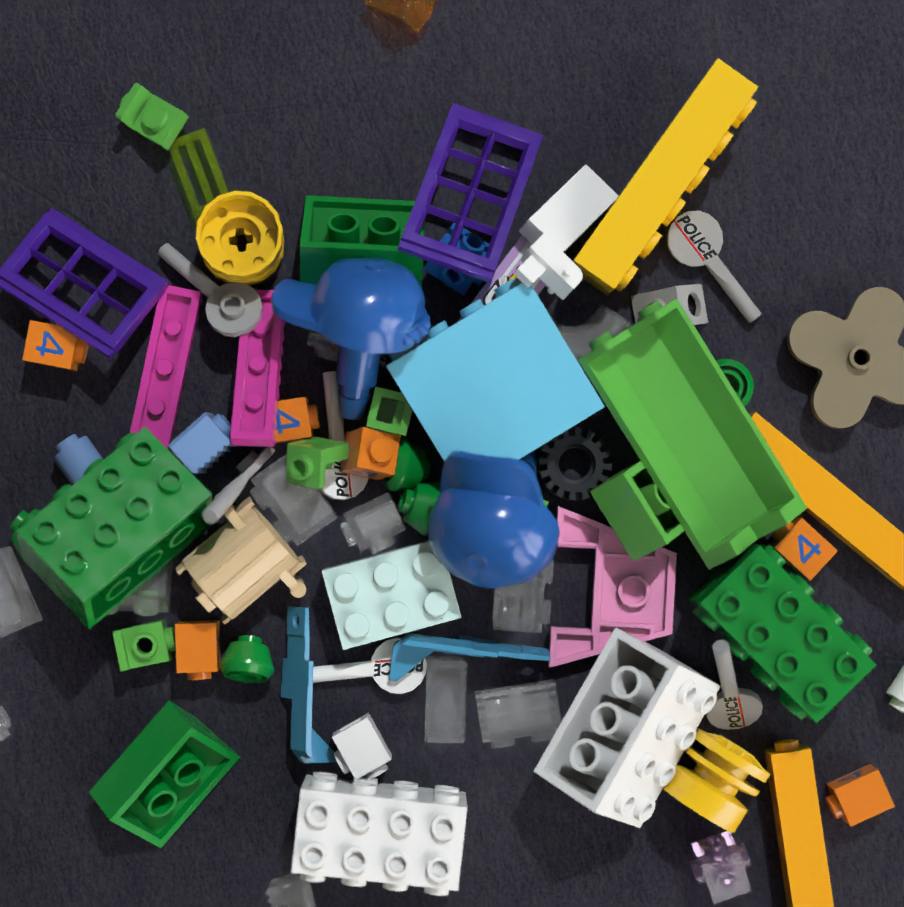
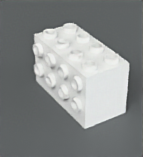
M615 627L534 772L594 813L640 828L643 822L648 820L653 814L656 806L655 801L663 787L673 779L677 762L684 750L688 749L694 742L696 729L704 715L710 712L715 705L716 694L721 686L662 650Z
M313 772V775H306L300 790L291 873H299L300 879L310 882L325 881V876L342 878V884L357 887L366 886V881L381 882L384 889L393 891H406L408 886L424 887L425 893L438 896L448 895L449 890L458 891L467 815L466 792H460L459 788L447 785H435L434 789L418 787V783L410 781H394V784L378 783V779L364 776L354 778L353 780L337 778V774L328 772Z

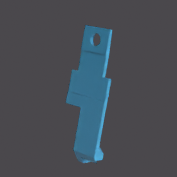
M288 606L287 658H283L281 697L292 699L290 749L301 763L336 762L334 751L312 729L313 661H309V608Z
M409 633L394 642L389 680L398 681L433 651L482 658L484 656L494 658L502 656L550 661V650L548 648L526 645L518 646L497 643L496 640L474 638L473 636L459 635L458 639Z

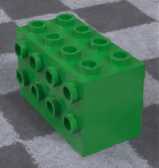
M143 427L136 434L129 433L124 436L116 445L115 451L104 460L100 458L92 462L85 470L84 476L72 486L68 484L60 488L53 496L52 502L40 512L33 511L27 515L20 523L16 534L24 561L90 630L213 525L207 523L202 517L203 511L212 502V494L146 427Z
M752 543L738 556L724 562L688 597L697 606L692 612L709 629L711 628L714 632L719 629L725 635L721 640L728 642L730 651L742 661L748 659L753 664L749 671L765 687L772 691L777 689L781 693L777 699L792 715H796L801 721L808 717L815 723H818L876 666L868 657L873 651L857 634L852 635L847 630L844 632L839 627L844 621L827 604L823 605L819 601L816 603L810 597L815 591L798 574L794 576L791 572L788 574L782 568L786 561L770 545L765 546L763 543L760 545Z

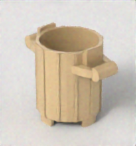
M250 496L237 507L231 504L223 514L229 521L182 560V563L176 567L179 575L187 569L193 577L191 584L199 594L196 599L208 612H211L217 606L224 613L221 616L224 625L237 617L280 579L289 587L294 597L300 598L306 593L303 579L295 575L307 564L302 555L297 557L273 525L253 506L254 503Z

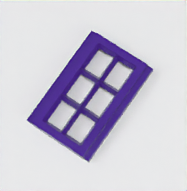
M53 208L42 216L0 268V289L109 359L118 353L169 285L168 280ZM50 233L76 249L64 266H61L37 250ZM83 254L110 271L97 288L70 271ZM31 257L36 258L58 272L45 289L19 274ZM116 276L143 291L131 309L104 293ZM64 278L69 279L92 294L79 311L52 295ZM98 299L125 315L112 333L86 317V314Z

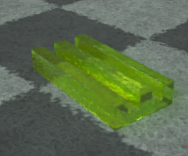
M205 128L176 138L169 149L196 219L200 217L205 206L214 200V196L193 143L194 141L200 139L220 194L229 193ZM186 145L207 201L205 205L200 206L178 148L180 146Z

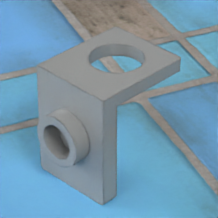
M702 285L673 286L632 295L631 300L635 323L641 321L637 313L659 300L663 307L676 298L693 325L708 323ZM689 294L693 297L696 304L694 316L688 308Z

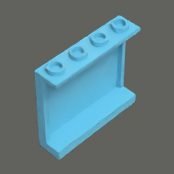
M516 278L496 288L494 291L498 297L486 305H483L479 299L459 311L463 319L450 327L444 320L429 329L426 335L428 340L416 348L411 346L402 352L389 354L393 362L386 365L388 371L391 373L444 462L452 451H464L493 457H509L519 460L605 407L533 287L530 286L528 288L523 282L519 284Z

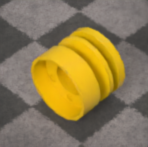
M232 191L217 196L206 205L197 221L196 240L205 266L216 279L226 284L244 283L248 286H254L266 281L278 269L284 254L283 228L278 213L266 199L252 192ZM245 235L248 242H253L248 243L246 251L243 252L238 251L237 245H231L238 242V236Z
M697 728L695 739L706 746V750L704 753H701L691 746L684 750L697 763L695 768L691 770L676 764V772L673 779L663 789L704 818L731 833H735L748 812V809L735 798L737 792L742 791L748 795L757 796L760 791L745 779L750 774L766 783L770 773L760 765L755 756L722 735L708 733Z

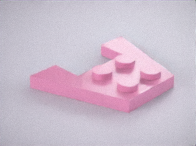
M557 506L556 520L560 530L557 547L595 549L591 628L550 626L549 650L551 658L548 667L600 654L615 627L644 642L671 635L673 632L677 553L661 547L633 562L612 527Z

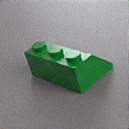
M306 195L300 240V281L317 285L321 275L339 259L379 258L401 264L411 270L422 287L423 259L398 251L401 237L415 201ZM425 219L419 232L423 236L425 234Z
M169 700L89 793L109 821L162 848L238 761L240 756L194 715Z

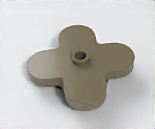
M874 287L863 291L852 302L844 320L827 312L810 311L797 317L790 325L787 333L789 351L796 360L816 369L819 374L810 401L813 414L823 425L830 428H847L856 424L864 416L873 396L891 404L904 405V347L898 344V339L904 328V301L895 291L885 287ZM857 350H862L865 354L866 360L863 365H858L854 361V354Z

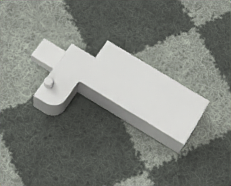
M586 164L519 230L532 246L520 258L523 264L513 274L528 288L540 278L549 287L547 289L548 293H555L562 300L581 282L583 277L580 268L564 252L619 197Z

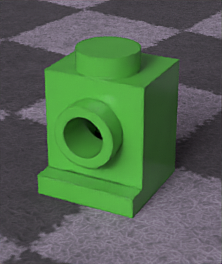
M375 387L366 427L406 436L413 409L403 393Z
M166 619L118 628L112 631L120 672L168 662L173 659L172 651H176L174 627L167 628ZM141 638L151 640L153 648L150 652L145 653L140 650L139 641Z

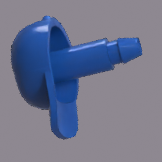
M339 259L321 275L317 285L292 279H283L272 293V311L280 319L296 326L317 331L340 345L336 380L341 384L338 390L341 416L348 420H360L364 415L371 397L370 388L374 387L377 383L380 354L397 353L409 349L414 344H418L431 328L430 316L425 309L424 294L418 280L412 271L405 266L385 259Z
M452 451L447 456L441 475L440 494L428 519V538L434 556L450 573L474 586L500 588L530 581L552 560L558 546L560 530L558 521L543 502L539 484L536 480L539 457L535 451L530 452L519 460L509 457L472 454L464 451Z

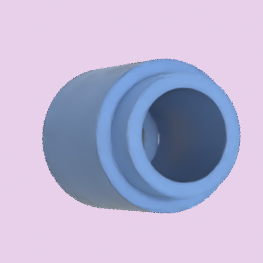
M73 434L55 447L58 454L53 460L71 485H73L84 476L85 470L92 462L102 457L87 436L79 439L76 434Z

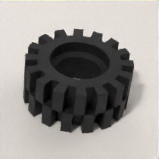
M570 428L543 444L538 455V471L542 483L551 493L567 500L576 501L590 498L592 496L590 491L609 479L608 475L612 468V464H610L611 455L605 446V442L592 431L582 428ZM570 448L581 449L587 454L590 461L589 471L583 478L578 480H570L564 477L559 469L560 456Z

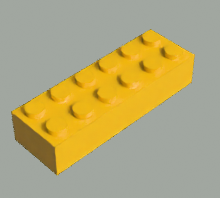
M719 58L715 61L573 262L582 271L583 279L607 296L614 289L621 292L628 285L638 270L633 265L635 259L639 256L644 260L662 237L656 231L662 223L667 227L686 203L680 198L682 193L687 191L691 194L710 169L704 165L707 158L714 161L733 137V134L727 131L732 125L737 129L756 105L757 101L751 97L757 90V85Z

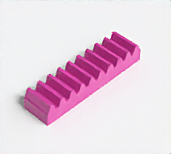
M168 285L164 290V294L157 301L130 433L136 434L143 427H146L170 451L168 444L173 441V433L176 429V419L180 411L179 405L183 396V386L186 382V371L190 363L189 357L193 349V338L196 335V324L199 320L203 293Z
M255 290L260 296L263 313L255 329L246 335L239 336L230 439L233 446L274 447L276 445L277 402L280 397L279 385H281L282 342L284 341L286 321L280 319L272 311L271 298L274 290Z

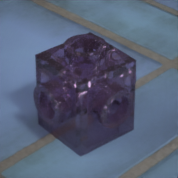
M729 831L710 835L703 840L691 843L696 860L689 862L697 885L704 883L713 905L751 891L745 868L751 867L748 853L743 843L735 844Z

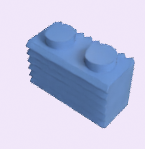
M204 412L168 446L192 473H207V468H213V462L219 463V457H225V452H231V446H233L230 439L231 422L223 414L220 415L218 413L214 416Z

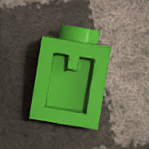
M135 83L131 90L122 98L120 107L115 114V117L131 130L167 151L189 118L182 110L153 95L138 83Z
M320 437L287 443L286 482L291 485L316 490L323 488L325 469L332 468V463L349 458V443Z

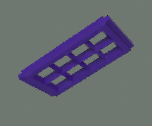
M453 103L401 237L398 251L491 283L543 135ZM458 128L487 138L480 158L451 148ZM494 141L523 151L516 170L487 161ZM448 156L477 166L470 186L441 176ZM484 169L513 179L506 199L477 189ZM437 184L466 194L459 215L430 205ZM474 197L503 207L496 228L467 218ZM426 213L456 223L448 244L419 234ZM463 226L492 236L485 257L456 247Z

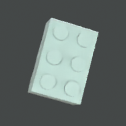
M429 540L322 570L343 650L462 618L450 573L434 556Z

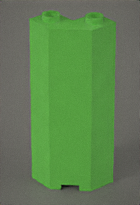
M674 299L663 307L659 300L637 313L641 321L617 336L612 337L611 333L607 331L588 343L592 351L578 359L705 565L708 569H711L738 556L757 539L789 524L806 510L807 506L678 299Z

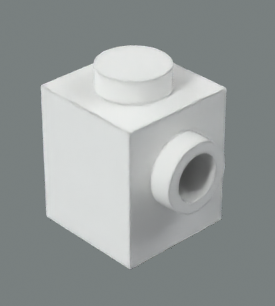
M369 713L333 732L332 739L339 749L334 752V756L344 774L351 771L354 778H360L364 775L368 778H375L388 769L386 763L391 760L392 754Z

